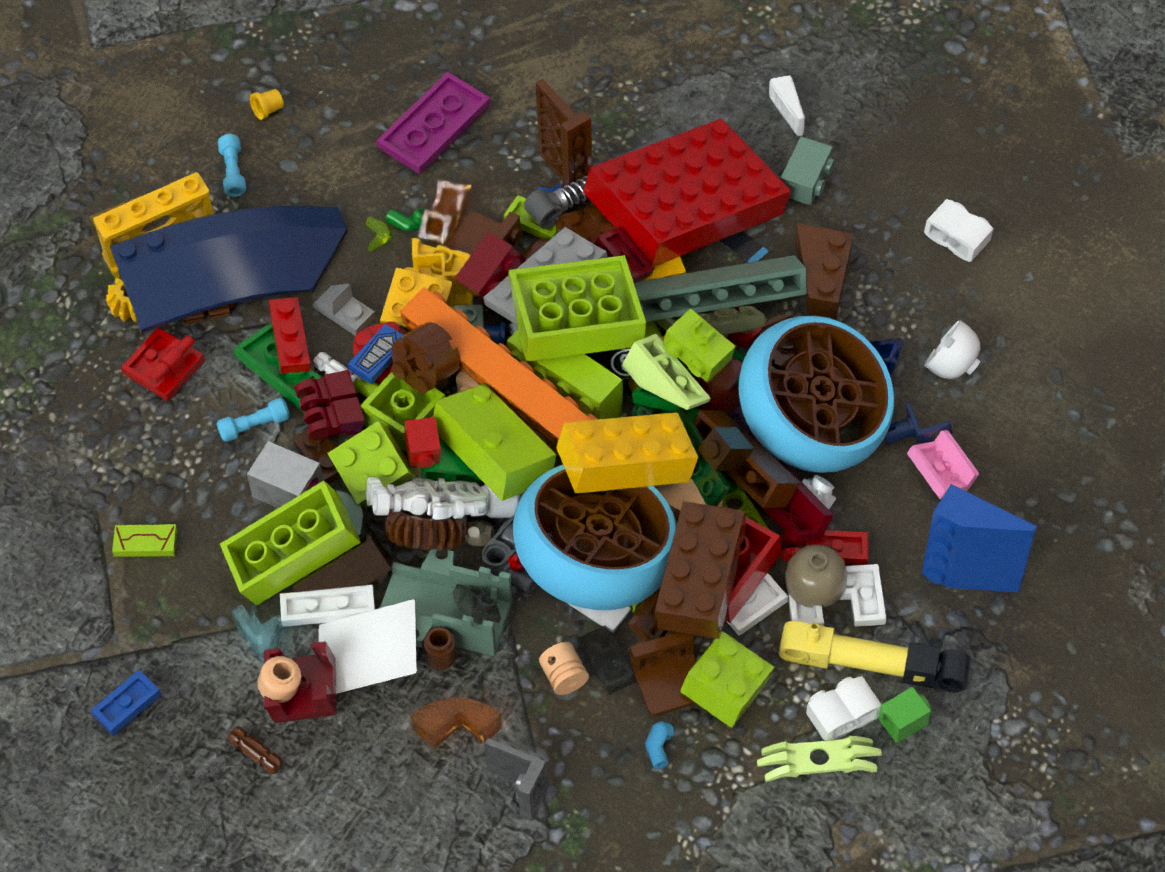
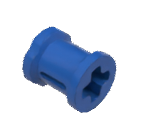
M502 322L501 325H483V328L489 333L490 339L497 345L502 343L506 346V322Z

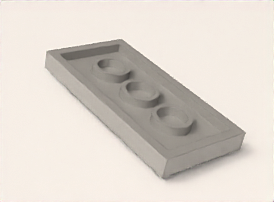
M565 227L517 269L608 258L605 250ZM507 276L483 298L487 307L517 325L510 279Z

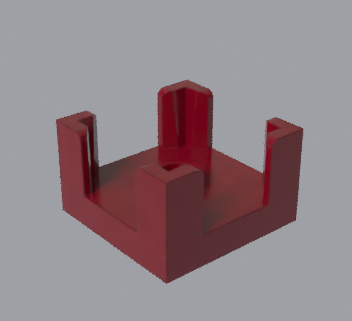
M326 641L311 644V648L316 655L290 658L297 663L301 670V681L296 694L289 701L280 703L277 700L271 701L270 698L264 695V707L275 723L336 715V661ZM281 649L264 650V663L273 657L284 656Z

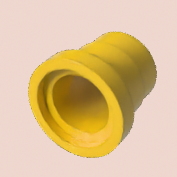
M277 89L261 94L255 92L250 95L251 108L259 120L268 118L269 114L282 109L284 106L282 96Z

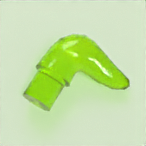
M370 216L366 220V226L377 234L368 246V250L372 251L390 240L391 230L383 221Z

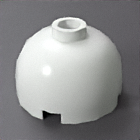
M961 320L957 321L940 340L941 343L937 349H933L924 364L931 372L945 379L958 378L965 372L970 375L980 363V360L977 359L980 351V341L977 334Z

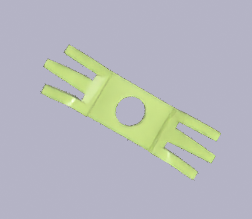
M849 736L839 740L792 744L785 741L761 749L762 756L766 757L757 760V766L787 764L766 773L765 782L782 777H798L802 774L836 771L848 773L857 770L877 772L876 764L855 758L882 756L881 749L870 747L873 746L872 739L859 736ZM814 750H824L828 754L829 760L823 765L813 763L810 759V754Z

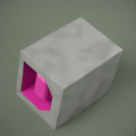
M269 441L247 473L252 497L276 508L283 506L323 481L320 463Z

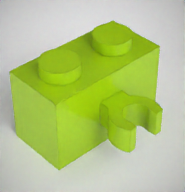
M691 308L666 331L663 342L667 352L672 357L679 358L688 366L693 375L701 377L707 383L732 360L736 347Z

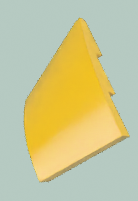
M412 238L413 268L419 270L421 274L428 276L438 274L445 276L449 281L453 282V296L449 306L453 310L454 306L473 305L472 294L454 279L469 259L470 254L458 250H450L442 245H438L435 248L422 244L418 238Z

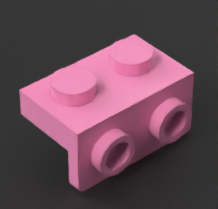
M948 430L941 431L935 441L913 445L907 453L939 499H942L951 484L968 491L979 475L977 469Z

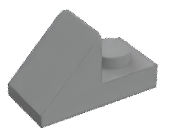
M348 283L330 286L312 304L314 309L353 335L363 331L376 318L375 311L352 296L351 285Z

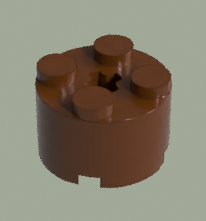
M427 322L424 325L417 326L393 343L391 371L397 379H403L417 392L425 394L458 371L460 367V353L458 348L453 350L449 342L452 337L444 328L438 324Z

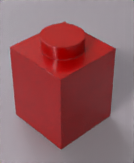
M435 417L406 420L404 438L409 467L428 468L440 463L441 448Z

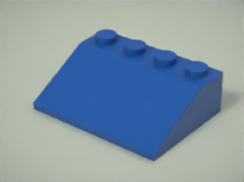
M951 484L933 512L922 574L931 582L942 584L948 588L1019 592L1037 526Z

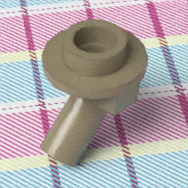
M475 520L468 522V531L465 539L471 546L484 547L494 537L495 531L489 522Z

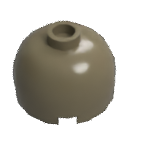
M814 544L796 551L786 568L785 581L788 593L796 602L805 607L813 608V605L831 606L840 600L846 589L848 574L844 559L837 551L826 545Z

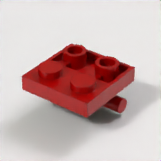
M158 327L121 366V370L125 376L164 400L169 401L205 362L204 354L192 348L195 341L190 336L186 335L182 340H179Z

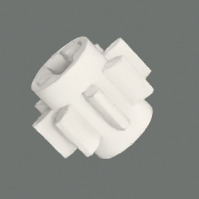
M815 475L813 479L808 478L807 480L804 478L802 483L830 509L836 500V497L832 495L834 486L818 475Z

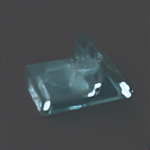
M241 604L231 610L235 626L261 663L264 664V650L278 648L283 629L280 615L261 625L255 613L251 612L248 614Z

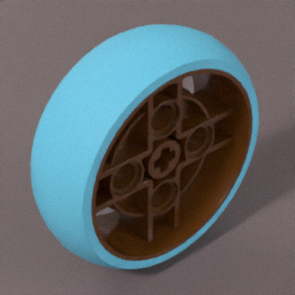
M821 316L789 318L765 330L754 341L743 360L739 376V399L743 415L750 430L760 444L784 463L809 472H837L855 466L867 459L885 438L894 411V393L890 374L883 359L873 345L850 326ZM794 346V356L787 359L779 370L771 369L775 350L781 347ZM853 418H861L856 440L849 443H840L839 433L850 425Z
M560 465L538 477L521 497L514 515L513 538L521 564L529 576L547 593L568 604L585 609L616 610L642 602L661 587L677 522L669 504L654 486L575 494L564 465ZM546 532H548L549 534H551V539H550L549 536L546 534Z

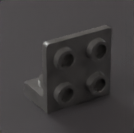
M487 738L484 743L487 770L516 782L515 789L518 790L516 802L519 804L520 817L532 821L548 790L546 761L534 752L527 751L524 753L515 749L507 741L501 739L495 741Z

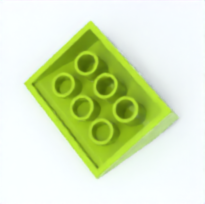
M625 255L509 270L519 338L526 362L631 348L635 341L641 340L645 336L646 320Z

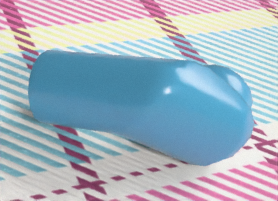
M663 721L657 722L652 726L645 741V747L655 769L664 768L669 764L663 745L666 740H670L671 736L674 735L672 724Z

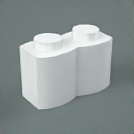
M948 199L927 219L924 233L931 240L939 245L948 247L956 256L968 262H972L990 242L993 232L992 226L985 218L969 214L961 203Z
M863 676L854 679L847 677L837 684L835 690L828 692L822 690L815 693L809 699L806 714L824 741L837 740L852 730L861 728L879 717L881 703Z

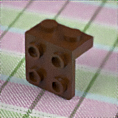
M471 212L445 247H448L450 250L468 253L471 256L488 231L514 247L522 236L520 216L509 212L503 222L499 223L478 212Z
M670 631L663 637L653 640L643 639L630 647V665L651 716H658L697 704L680 692L688 672L697 662L694 656V637L692 634Z

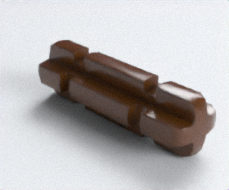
M236 726L228 735L229 742L236 748H241V751L257 764L263 765L264 769L270 774H276L283 766L282 758L274 752H269L270 749L252 735L248 736V732L242 727Z

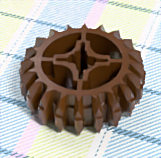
M389 509V514L385 519L386 537L398 546H406L408 549L416 548L429 551L433 549L440 551L444 548L451 549L465 542L468 531L467 515H464L461 519H455L453 516L446 519H432L433 515H427L428 510L424 514L415 515L410 511L402 509L400 512H393L392 509Z

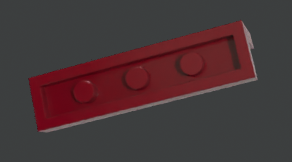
M768 452L800 482V485L788 505L782 508L784 510L779 508L763 509L795 542L822 539L834 514L781 460Z

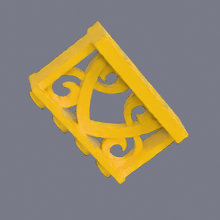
M193 173L93 218L103 250V258L115 278H119L120 274L110 246L170 225L213 215L209 196L210 192L199 173ZM163 216L171 217L162 226L148 232L142 231L149 222Z

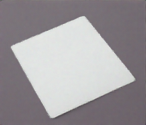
M414 599L319 625V642L326 641L335 656L336 694L416 673Z

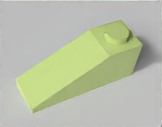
M657 334L634 342L622 366L639 387L686 410L709 402L711 399L680 361L667 352L663 341Z

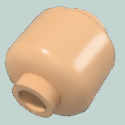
M276 656L268 659L263 664L257 680L261 695L263 697L265 695L271 701L277 700L280 703L289 701L296 694L299 687L301 670L297 663L290 658Z

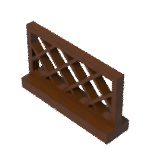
M541 79L536 82L539 154L563 180L564 188L565 185L569 186L571 182L576 183L578 179L588 176L589 169L592 167L591 117L585 111L575 115L546 81Z

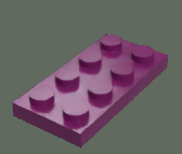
M447 71L376 140L377 148L416 173L421 174L491 105L490 97Z

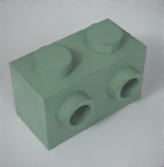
M802 136L800 137L780 178L791 190L790 199L811 205L815 196L822 194L825 180L823 179L825 175L832 173L835 159L831 158L832 146Z

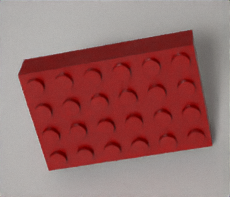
M721 118L590 167L583 193L615 228L621 227L651 266L654 267L781 216L791 190Z

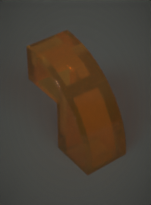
M448 179L438 180L433 207L423 211L418 238L443 244L448 243L455 234L463 216L471 185Z
M448 698L438 700L423 706L410 715L412 730L434 750L461 725L483 744L487 738L491 739L502 729L501 714L492 707L472 699Z

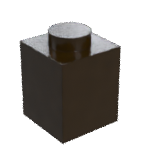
M714 427L697 450L714 471H738L754 448L738 428Z

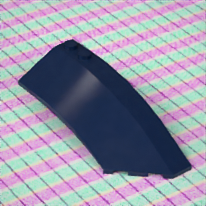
M271 206L224 212L184 221L110 246L141 332L143 333L196 313L227 304L283 293L312 291L313 293L318 285L317 280L321 273L326 271L335 255V249L339 241L344 239L348 230L338 207Z

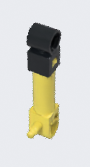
M789 621L784 624L778 652L783 660L791 663L825 669L828 668L829 663L903 677L902 683L933 688L935 683L939 689L954 693L962 692L966 689L971 662L970 656L959 650L950 649L940 653L941 649L939 647L909 642L908 647L870 641L834 634V628L820 626L816 622L809 624L801 621Z

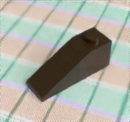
M370 530L359 537L361 543L293 583V588L296 592L363 586L372 581L377 583L389 575V571L392 570V559L374 532Z

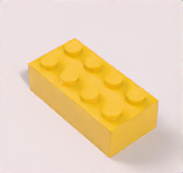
M678 412L564 422L556 447L575 494L687 483L691 479L698 460V455Z

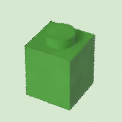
M911 687L880 706L878 719L894 741L898 743L928 725L931 707L928 700L922 694L918 695L914 688Z

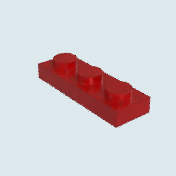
M298 297L269 300V312L281 374L310 371V359Z

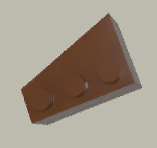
M797 223L795 247L798 260L806 267L807 294L804 295L807 316H821L837 320L854 233Z

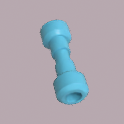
M225 134L218 139V150L224 156V162L227 167L226 177L223 180L224 193L231 197H239L246 192V181L240 175V169L237 164L238 153L241 151L240 139L236 135Z
M277 398L269 401L268 407L257 410L256 413L235 419L228 416L218 420L216 425L221 439L229 442L237 439L239 433L249 430L250 427L255 425H262L271 421L278 424L289 419L290 413L285 400Z

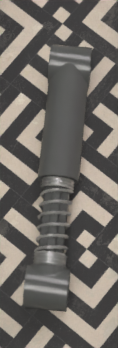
M664 127L657 131L650 141L624 154L677 134L671 127ZM587 176L578 179L576 183L571 182L569 186L565 185L563 189L559 188L553 192H547L545 189L534 191L525 200L524 209L542 229L551 228L555 225V221L559 220L558 215H562L564 211L568 210V207L572 208L573 203L579 204L580 200H586L587 196L583 193Z

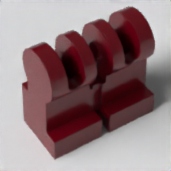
M349 370L325 374L324 378L306 379L294 387L296 396L301 399L299 401L300 409L305 412L303 414L304 422L309 425L307 427L309 438L319 440L330 435L348 433L350 436L361 432L365 419L358 397H355L356 391Z

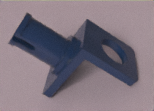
M907 402L905 403L906 419L890 424L885 439L887 445H889L890 443L913 436V438L917 439L918 444L935 441L937 437H930L935 432L948 430L952 437L953 434L950 421L921 430L911 404Z

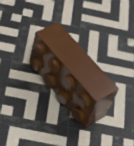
M683 501L655 608L658 629L720 639L746 533L745 511Z

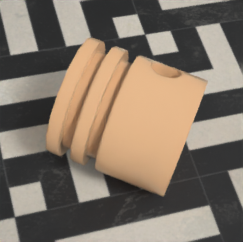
M562 642L551 646L539 658V663L558 695H565L576 691L589 679L588 672L585 670L581 659L570 642Z

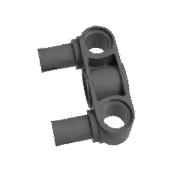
M513 515L501 526L497 534L484 547L482 562L483 567L491 569L490 573L492 575L499 576L501 571L510 573L511 583L529 595L536 588L537 583L529 576L525 569L516 572L512 571L508 563L509 556L517 553L513 538ZM546 532V534H547V535L549 536V538L551 539V534H549L548 532ZM493 560H501V561H502V562L497 563V564H496V563H491V561H493Z

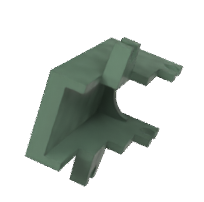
M431 550L420 569L393 563V574L380 608L412 599L415 600L416 646L423 647L426 634L434 628L442 627L454 635L456 647L495 657L513 605L510 573L501 571L499 576H495L490 573V568L480 566L479 572L454 566L455 555L454 551L451 550L447 551L448 556L445 559L437 558L440 555V550Z

